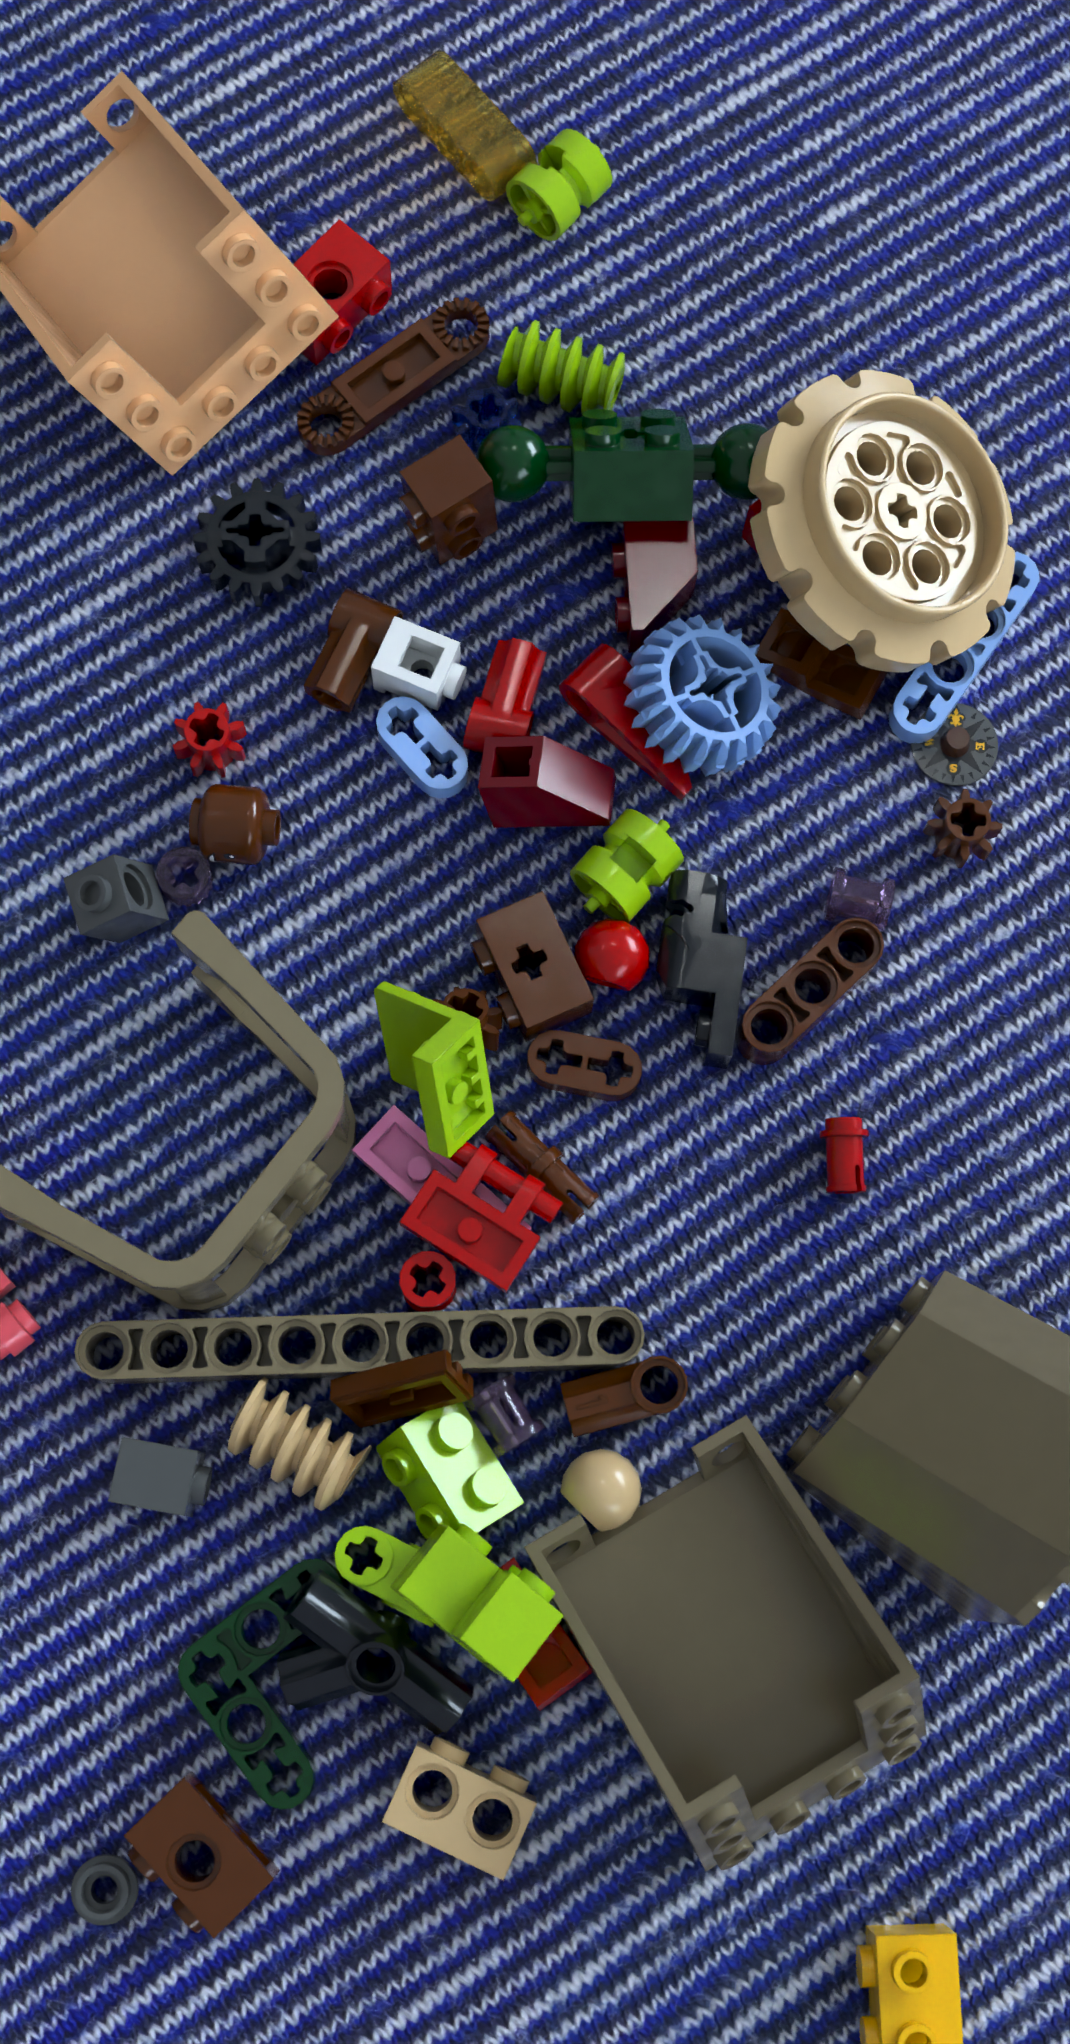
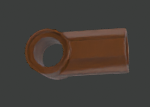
M347 588L340 596L333 610L328 626L329 637L304 684L305 693L329 709L336 712L346 711L350 713L371 673L373 661L394 616L403 619V612L358 591Z
M651 1356L637 1363L560 1383L575 1438L652 1416L667 1414L675 1410L685 1399L688 1383L682 1366L674 1359L665 1356ZM652 1368L668 1370L677 1381L675 1396L664 1404H655L648 1401L641 1392L640 1382L642 1376Z

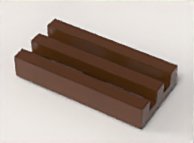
M446 1349L330 1380V1400L360 1428L469 1401L474 1398L472 1376L469 1373L463 1374V1367L457 1361L452 1362V1355Z

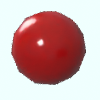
M606 918L592 923L581 933L575 945L574 957L585 980L618 990L631 991L643 980L649 968L650 951L645 937L636 926L622 919Z

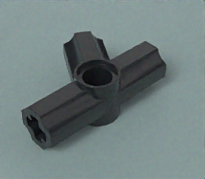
M322 1569L315 1574L313 1573L306 1580L286 1608L283 1618L313 1641L282 1651L277 1659L281 1690L288 1705H293L297 1711L359 1691L366 1695H384L438 1736L440 1733H447L460 1719L462 1712L472 1699L474 1686L412 1639L409 1625L401 1616L391 1611H375ZM381 1648L391 1656L377 1657L367 1649Z

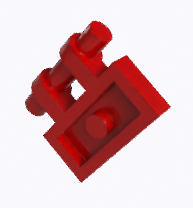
M466 1142L449 1158V1160L464 1168L457 1181H452L434 1169L399 1223L406 1230L507 1293L541 1238L521 1225L522 1221L531 1211L551 1224L560 1211L563 1202L544 1191L543 1189L546 1184L529 1174L527 1178H524L497 1161L498 1153L484 1144L477 1148L471 1143ZM482 1181L512 1199L504 1213L473 1194Z

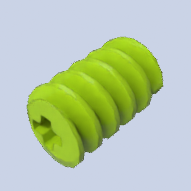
M534 320L524 334L518 332V326L510 334L499 365L497 384L500 387L508 388L517 379L518 392L524 396L532 394L539 385V400L545 404L553 402L560 393V406L566 412L574 410L580 401L582 413L587 410L602 408L612 410L624 377L625 353L619 352L608 366L604 364L603 345L598 344L588 358L582 356V337L576 336L569 347L563 349L561 348V329L555 328L547 340L542 341L540 340V322Z

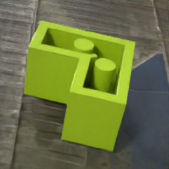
M461 1523L456 1531L450 1526L439 1524L390 1587L489 1670L514 1682L564 1616L549 1603L556 1593L526 1568H523L521 1571L512 1565L507 1571L496 1566L486 1557L493 1547L464 1523Z

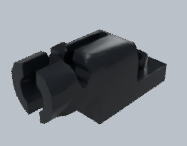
M676 870L672 872L669 879L666 909L673 915L666 918L662 925L655 971L662 997L665 1000L710 1007V1011L699 1010L694 1046L705 1047L703 1066L727 1069L733 1056L748 938L726 935L728 934L726 904L728 882L725 879L706 872Z

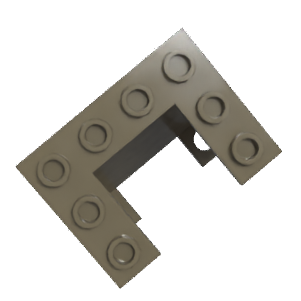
M747 1415L691 1447L699 1472L638 1507L632 1518L619 1528L604 1532L598 1531L591 1535L581 1514L524 1547L540 1579L556 1593L552 1598L558 1611L564 1615L563 1620L706 1872L716 1865L721 1870H726L739 1864L754 1851L753 1842L772 1830H775L777 1835H782L795 1829L810 1816L809 1807L831 1795L833 1800H838L853 1793L866 1781L864 1773L885 1760L889 1765H895L909 1758L921 1747L922 1743L919 1739L927 1735L920 1676ZM734 1443V1444L731 1445L728 1449H726L725 1451L719 1453L723 1448H725L726 1446H728V1445ZM568 1542V1543H567L565 1546H563L562 1548H560V1549H558V1550L552 1552L554 1549H556V1548L559 1547L560 1545H562V1544Z

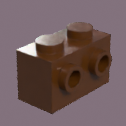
M460 434L399 471L404 495L399 497L398 501L408 518L403 523L405 530L415 547L421 553L429 549L440 566L453 557L459 560L471 555L482 545L485 537L498 530L492 479Z

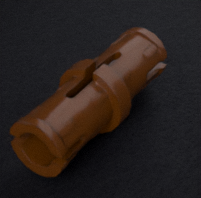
M513 1110L509 1111L500 1119L501 1125L517 1140L512 1141L496 1125L490 1129L484 1139L495 1146L524 1174V1178L531 1174L546 1185L543 1190L563 1202L560 1211L573 1225L584 1215V1210L567 1194L572 1193L588 1209L595 1204L600 1195L594 1192L560 1160L563 1157V1153L555 1145L548 1148L516 1116L517 1114Z

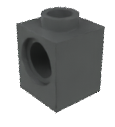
M112 854L63 878L80 935L122 943L169 920L153 866L150 864Z
M122 1437L108 1502L193 1517L195 1504L201 1506L206 1504L212 1480V1467L203 1466L206 1456L203 1452Z

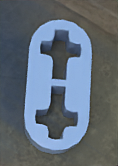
M403 696L395 697L385 702L379 709L376 718L378 739L383 748L419 788L429 796L442 799L458 794L466 785L468 778L467 755L462 747L417 700ZM398 716L400 720L406 722L414 718V734L419 739V742L415 744L402 731L393 736L392 719ZM430 752L442 764L450 759L454 761L452 763L453 777L447 779L444 775L439 774L431 778V762L425 754Z

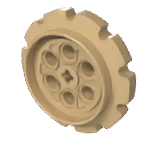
M860 370L844 382L838 375L832 374L813 383L785 403L777 412L780 422L762 434L758 441L751 463L748 487L750 492L756 495L762 503L761 512L750 519L756 550L768 579L771 582L778 581L782 590L790 601L787 604L788 611L810 635L828 649L833 651L848 643L853 648L859 665L884 672H909L928 662L932 665H937L975 645L990 630V621L987 613L1005 604L1012 584L1015 567V551L1007 545L1008 526L1013 523L1007 493L996 466L978 441L975 432L953 408L938 396H933L930 399L917 396L914 392V385L910 380L882 371Z

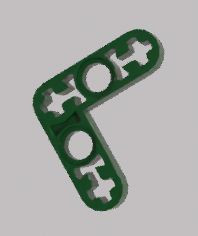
M305 1559L295 1564L194 1642L182 1654L178 1665V1678L186 1694L259 1797L267 1805L277 1809H291L301 1804L312 1792L316 1781V1770L310 1755L252 1676V1673L303 1634L297 1628H293L283 1618L286 1609L272 1599L274 1593L282 1588L285 1599L290 1600L303 1585L299 1577L307 1570L312 1575L322 1569L343 1585V1579L338 1569L330 1562L322 1559ZM257 1609L271 1611L280 1623V1633L277 1640L267 1648L252 1646L244 1635L243 1626L245 1620L251 1612ZM200 1652H203L208 1658L219 1654L223 1657L226 1664L219 1670V1675L228 1689L232 1688L238 1679L241 1680L247 1689L246 1692L227 1700L218 1713L210 1705L211 1700L222 1696L211 1681L198 1684L193 1677V1674L199 1669L196 1656ZM250 1703L255 1705L264 1714V1732L259 1739L253 1742L239 1741L230 1731L229 1718L231 1712L240 1704ZM276 1733L285 1742V1745L273 1750L277 1758L285 1766L296 1762L303 1771L296 1779L300 1791L293 1795L286 1788L275 1792L270 1787L269 1782L275 1776V1771L266 1757L259 1762L257 1767L248 1758V1755L263 1749Z

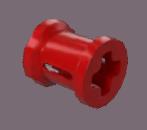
M421 1251L412 1255L403 1264L400 1271L399 1284L405 1301L413 1310L418 1312L443 1311L452 1303L457 1290L456 1273L452 1263L444 1255L435 1251ZM434 1269L440 1271L439 1281L443 1291L437 1294L429 1290L423 1297L416 1295L418 1285L414 1275L420 1272L428 1276Z

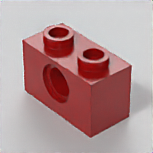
M340 219L293 264L322 297L329 293L342 295L337 299H324L339 317L301 352L302 355L316 366L330 352L335 354L342 350L349 342L354 328L368 314L374 316L379 313L389 301L392 293L390 260Z

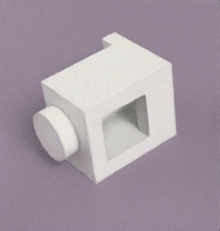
M394 616L371 666L374 690L385 693L387 690L402 697L413 698L422 705L438 711L444 696L455 700L465 679L467 667L459 664L461 661L460 642ZM425 668L433 674L429 679L414 672Z

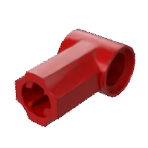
M521 639L498 640L487 673L482 696L475 698L469 714L463 748L483 753L485 737L530 736L534 719V711L531 710L546 662V652L535 647L533 643Z

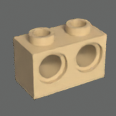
M434 1736L430 1746L418 1741L382 1822L504 1881L537 1805L536 1797L526 1792L530 1781L495 1764L490 1775L466 1764L470 1752L440 1737ZM429 1770H436L445 1774L452 1786L450 1798L442 1805L435 1807L427 1806L420 1802L414 1791L416 1778ZM485 1800H500L511 1810V1823L500 1834H485L475 1825L473 1819L474 1811Z

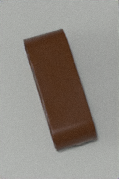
M858 917L845 919L840 922L750 1005L740 1022L736 1034L737 1047L742 1056L751 1063L758 1065H768L777 1062L869 976L883 954V936L877 926L867 919ZM842 941L856 942L865 951L866 960L860 963L847 961L840 954L838 944ZM804 980L816 983L823 991L824 1000L814 1004L803 1001L797 995L794 984ZM760 1020L772 1022L780 1030L781 1041L770 1045L761 1043L752 1034L751 1024Z

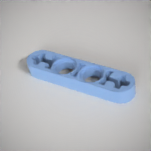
M1015 552L1014 573L1020 577L1018 584L1010 589L1003 606L987 613V616L995 626V632L989 637L981 638L966 651L952 657L962 665L964 677L956 682L940 680L935 675L933 665L928 662L914 670L897 694L889 712V725L892 732L900 740L910 744L922 743L930 740L939 731L1027 605L1039 582L1038 568L1035 562L1027 555ZM927 690L931 695L935 696L925 714L927 720L921 719L916 725L912 724L906 719L909 714L908 709L913 710L916 708Z

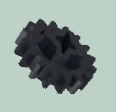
M254 478L251 491L244 493L241 487L234 482L230 484L232 496L230 499L225 501L222 497L215 494L210 497L214 514L199 512L197 516L200 530L203 532L193 534V542L196 552L201 553L196 557L202 574L211 573L209 576L212 589L216 592L229 585L231 600L236 604L243 598L245 593L252 594L256 607H262L264 596L268 593H273L279 603L285 602L284 588L290 584L293 588L302 591L305 588V582L301 572L316 573L318 569L317 558L313 553L322 551L320 533L314 532L318 529L315 512H304L306 509L304 497L300 493L286 500L284 484L281 482H277L271 492L263 491L260 478ZM273 515H276L282 518L283 520H277ZM261 539V545L255 546V540ZM231 565H239L245 572L239 571Z

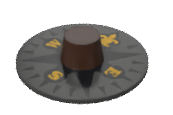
M957 703L939 731L928 741L911 743V750L918 767L928 777L941 784L964 786L980 780L990 771L997 758L998 739L993 725L986 716L971 706ZM926 712L918 719V721L921 719L927 720L925 718Z

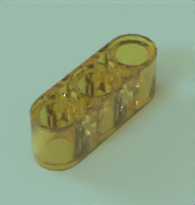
M435 51L393 82L394 95L406 116L485 200L492 202L506 192L507 183L529 162L537 165L535 153L524 135L444 51Z

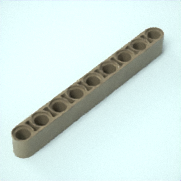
M617 1306L103 1321L91 1324L78 1337L74 1352L76 1362L84 1373L98 1381L109 1384L260 1380L263 1377H266L268 1380L336 1378L414 1358L408 1351V1340L417 1329L428 1327L435 1329L441 1334L444 1339L442 1350L446 1349L452 1355V1362L457 1361L463 1367V1374L615 1369L632 1362L643 1346L645 1333L642 1322L635 1313L627 1308ZM608 1322H618L626 1326L632 1339L630 1349L625 1353L617 1355L604 1351L597 1339L599 1327ZM550 1323L564 1328L570 1341L569 1347L565 1352L553 1357L539 1352L533 1340L536 1330ZM487 1325L495 1326L506 1336L507 1345L504 1351L497 1357H480L471 1348V1337L480 1327ZM361 1329L373 1331L380 1340L379 1350L376 1355L365 1362H356L348 1358L345 1352V1344L348 1337L353 1332ZM294 1332H309L315 1337L316 1342L315 1352L312 1357L301 1364L287 1362L282 1352L283 1343L286 1338ZM235 1333L248 1335L252 1344L251 1354L248 1359L240 1365H225L219 1353L224 1339ZM171 1335L183 1336L188 1346L187 1355L183 1362L172 1368L162 1367L157 1359V1349L161 1341ZM119 1337L124 1349L122 1359L113 1368L100 1370L94 1360L95 1348L105 1338Z

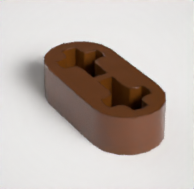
M549 1030L539 1034L531 1042L527 1053V1069L531 1078L538 1085L550 1090L605 1101H620L628 1098L636 1090L642 1075L641 1060L630 1046L617 1041L561 1030ZM551 1046H559L563 1048V1058L581 1062V1068L561 1065L557 1074H549L546 1072V1062L537 1059L538 1054L547 1055L550 1052ZM611 1057H617L622 1059V1069L631 1072V1078L621 1077L617 1086H610L606 1084V1074L587 1069V1064L604 1067L608 1066Z

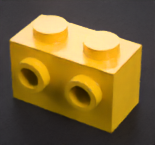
M944 1923L865 1925L866 1945H857L856 1970L860 1988H869L870 2016L860 2017V2044H963L957 1934Z

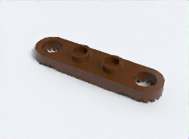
M459 297L453 298L454 301H445L442 307L439 306L431 315L425 319L420 318L331 381V385L316 396L309 397L308 402H304L301 405V409L297 414L298 432L303 445L318 455L331 456L341 453L479 355L486 348L490 336L489 316H487L485 308H481L476 300L471 302L470 298L464 297V300H459ZM457 319L469 320L477 327L474 336L470 335L467 340L466 337H463L462 341H459L458 337L453 339V336L451 334L448 335V331L445 329L449 323ZM332 414L342 421V427L338 428V433L336 431L333 432V436L327 434V437H324L323 434L317 435L316 431H312L311 423L320 415Z

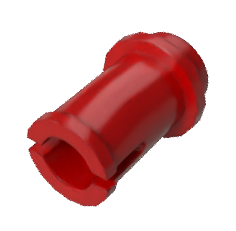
M860 1117L825 1119V1130L819 1132V1138L826 1139V1193L866 1192L863 1138L869 1137V1130L862 1129V1118Z

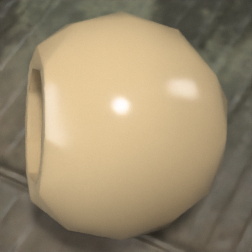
M598 1449L585 1452L571 1462L563 1475L560 1492L596 1529L604 1532L617 1529L632 1518L640 1504L642 1487L639 1473L630 1460L615 1451Z

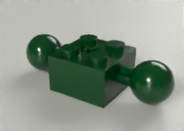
M593 409L584 411L582 418H569V445L546 446L543 440L532 430L519 425H506L493 430L482 440L478 447L476 458L492 479L494 497L501 501H524L539 492L546 481H569L573 522L692 521L693 480H714L722 492L735 499L753 500L758 498L749 490V473L761 435L767 432L768 429L758 424L742 423L725 430L714 444H692L685 417H676L674 411L648 409L642 411L640 417H617L615 411Z

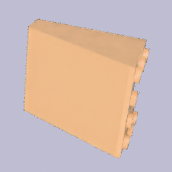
M121 71L81 111L84 117L111 144L114 150L35 228L0 195V221L10 222L13 227L9 240L0 246V291L67 382L173 476L339 316L133 82ZM120 99L132 100L134 112L130 120L121 126L109 125L107 113L111 105Z

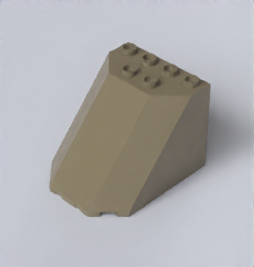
M946 1270L935 1276L930 1282L921 1276L899 1304L900 1307L907 1311L902 1320L898 1321L895 1318L888 1327L884 1325L863 1351L862 1355L870 1361L861 1373L859 1370H856L851 1376L846 1375L826 1400L824 1405L831 1409L832 1413L817 1431L811 1425H808L793 1443L786 1455L795 1462L786 1472V1475L968 1620L1026 1626L1043 1610L1050 1596L1062 1583L1067 1586L1070 1584V1336Z

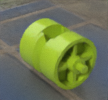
M572 129L560 131L538 154L539 165L529 162L506 185L507 198L518 216V222L548 241L557 240L574 224L581 213L580 205L589 208L612 185L611 170L599 147L584 135Z
M626 809L603 834L605 846H592L570 870L573 882L589 899L583 905V908L588 913L592 914L599 908L612 919H622L629 923L650 900L651 894L648 887H661L669 879L672 872L676 871L684 862V856L680 848L666 833L670 825L665 820L661 819L656 824L644 814L633 809Z

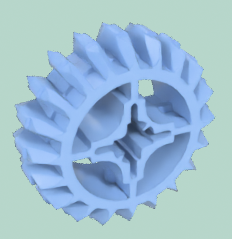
M699 614L695 617H690L685 622L677 618L676 620L669 621L663 628L654 630L644 640V645L633 654L632 660L629 662L632 669L626 674V679L623 682L632 690L627 695L624 706L637 710L639 713L633 719L631 728L646 729L650 736L647 737L645 748L659 745L664 749L663 764L680 758L684 774L694 772L700 767L707 777L711 774H717L720 770H724L726 773L736 770L745 763V760L750 761L762 751L761 748L765 745L764 743L772 737L773 732L777 729L773 721L778 717V713L782 709L772 700L777 696L781 686L768 681L766 677L770 674L773 664L760 663L756 657L760 644L747 647L741 641L742 628L732 630L729 634L726 633L722 618L712 620L706 625Z

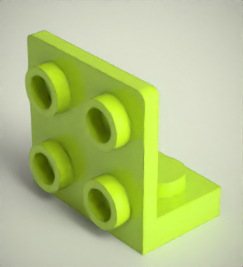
M383 981L374 989V995L390 1076L395 1082L418 1091L429 1150L449 1159L495 1114L480 1019L425 998L416 992L408 991Z

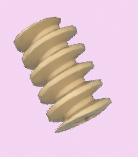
M263 1377L250 1392L231 1425L227 1450L236 1456L253 1445L249 1464L255 1469L263 1467L274 1458L270 1478L280 1483L295 1472L292 1492L301 1497L317 1486L314 1507L322 1511L344 1494L364 1464L372 1447L369 1445L356 1456H352L349 1453L354 1434L348 1431L332 1443L328 1440L332 1424L331 1419L327 1417L312 1429L309 1428L307 1422L311 1406L305 1403L289 1415L285 1411L290 1393L283 1390L272 1400L267 1401L264 1399L268 1379Z

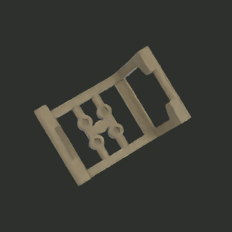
M194 910L185 915L171 932L179 950L197 965L191 972L194 980L205 994L259 1040L316 1099L310 1113L206 1243L193 1255L177 1261L158 1260L60 1205L1 1164L0 1212L5 1218L12 1220L19 1226L180 1311L207 1313L230 1305L243 1294L267 1264L273 1263L283 1252L292 1238L293 1231L307 1214L310 1215L321 1204L330 1191L332 1182L343 1170L352 1154V1149L356 1143L357 1121L349 1096L345 1093L346 1084L335 1054L206 914ZM325 1144L323 1150L319 1153V1155L315 1158V1160L312 1161L313 1157L317 1154V1152H318V1151L321 1149V1147ZM243 1247L244 1249L240 1252V1254L236 1257V1259L232 1262L228 1269L216 1280L213 1281L212 1278L216 1276L221 1270H223L234 1258V1256L238 1253V1251Z

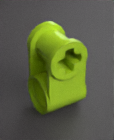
M369 1526L354 1527L344 1533L337 1542L334 1553L335 1564L341 1576L359 1588L381 1598L382 1603L431 1628L434 1627L435 1624L390 1587L421 1547L413 1543L407 1544L377 1528ZM366 1537L371 1538L377 1542L374 1553L382 1558L381 1565L377 1570L367 1567L362 1575L354 1574L350 1570L353 1559L345 1554L346 1548L350 1543L361 1545Z

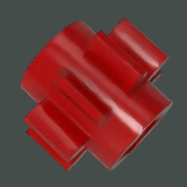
M195 702V712L187 720L175 719L174 721L177 732L186 738L172 745L177 759H185L192 756L190 767L195 777L200 776L205 769L217 771L218 775L224 778L226 777L225 767L233 759L244 761L246 758L243 747L239 743L234 742L247 735L244 722L234 721L228 724L230 714L225 703H221L215 710L211 708L203 709L199 702ZM215 734L220 735V741L213 739ZM201 739L207 741L205 746L200 745L199 741Z

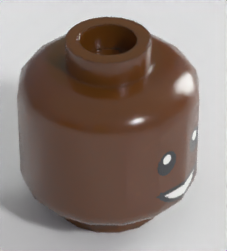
M215 784L205 791L202 798H195L193 800L189 817L190 842L193 846H199L202 856L208 861L256 865L265 856L268 845L277 846L281 833L280 811L270 809L267 794L260 788Z

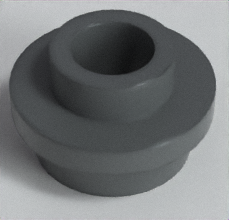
M113 1854L98 1855L86 1861L76 1872L71 1885V1899L77 1913L89 1923L102 1926L114 1924L123 1919L134 1907L139 1894V1882L134 1868L124 1858ZM108 1876L116 1882L118 1891L115 1899L104 1901L97 1896L95 1883L99 1877Z

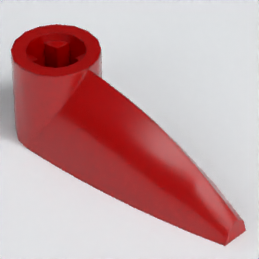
M601 643L559 685V691L568 705L605 739L669 792L682 800L692 789L689 773L684 774L680 758L663 764L664 749L659 745L645 748L647 737L650 736L646 729L631 728L633 719L639 713L637 710L624 706L626 697L632 690L623 682L632 666L613 647Z

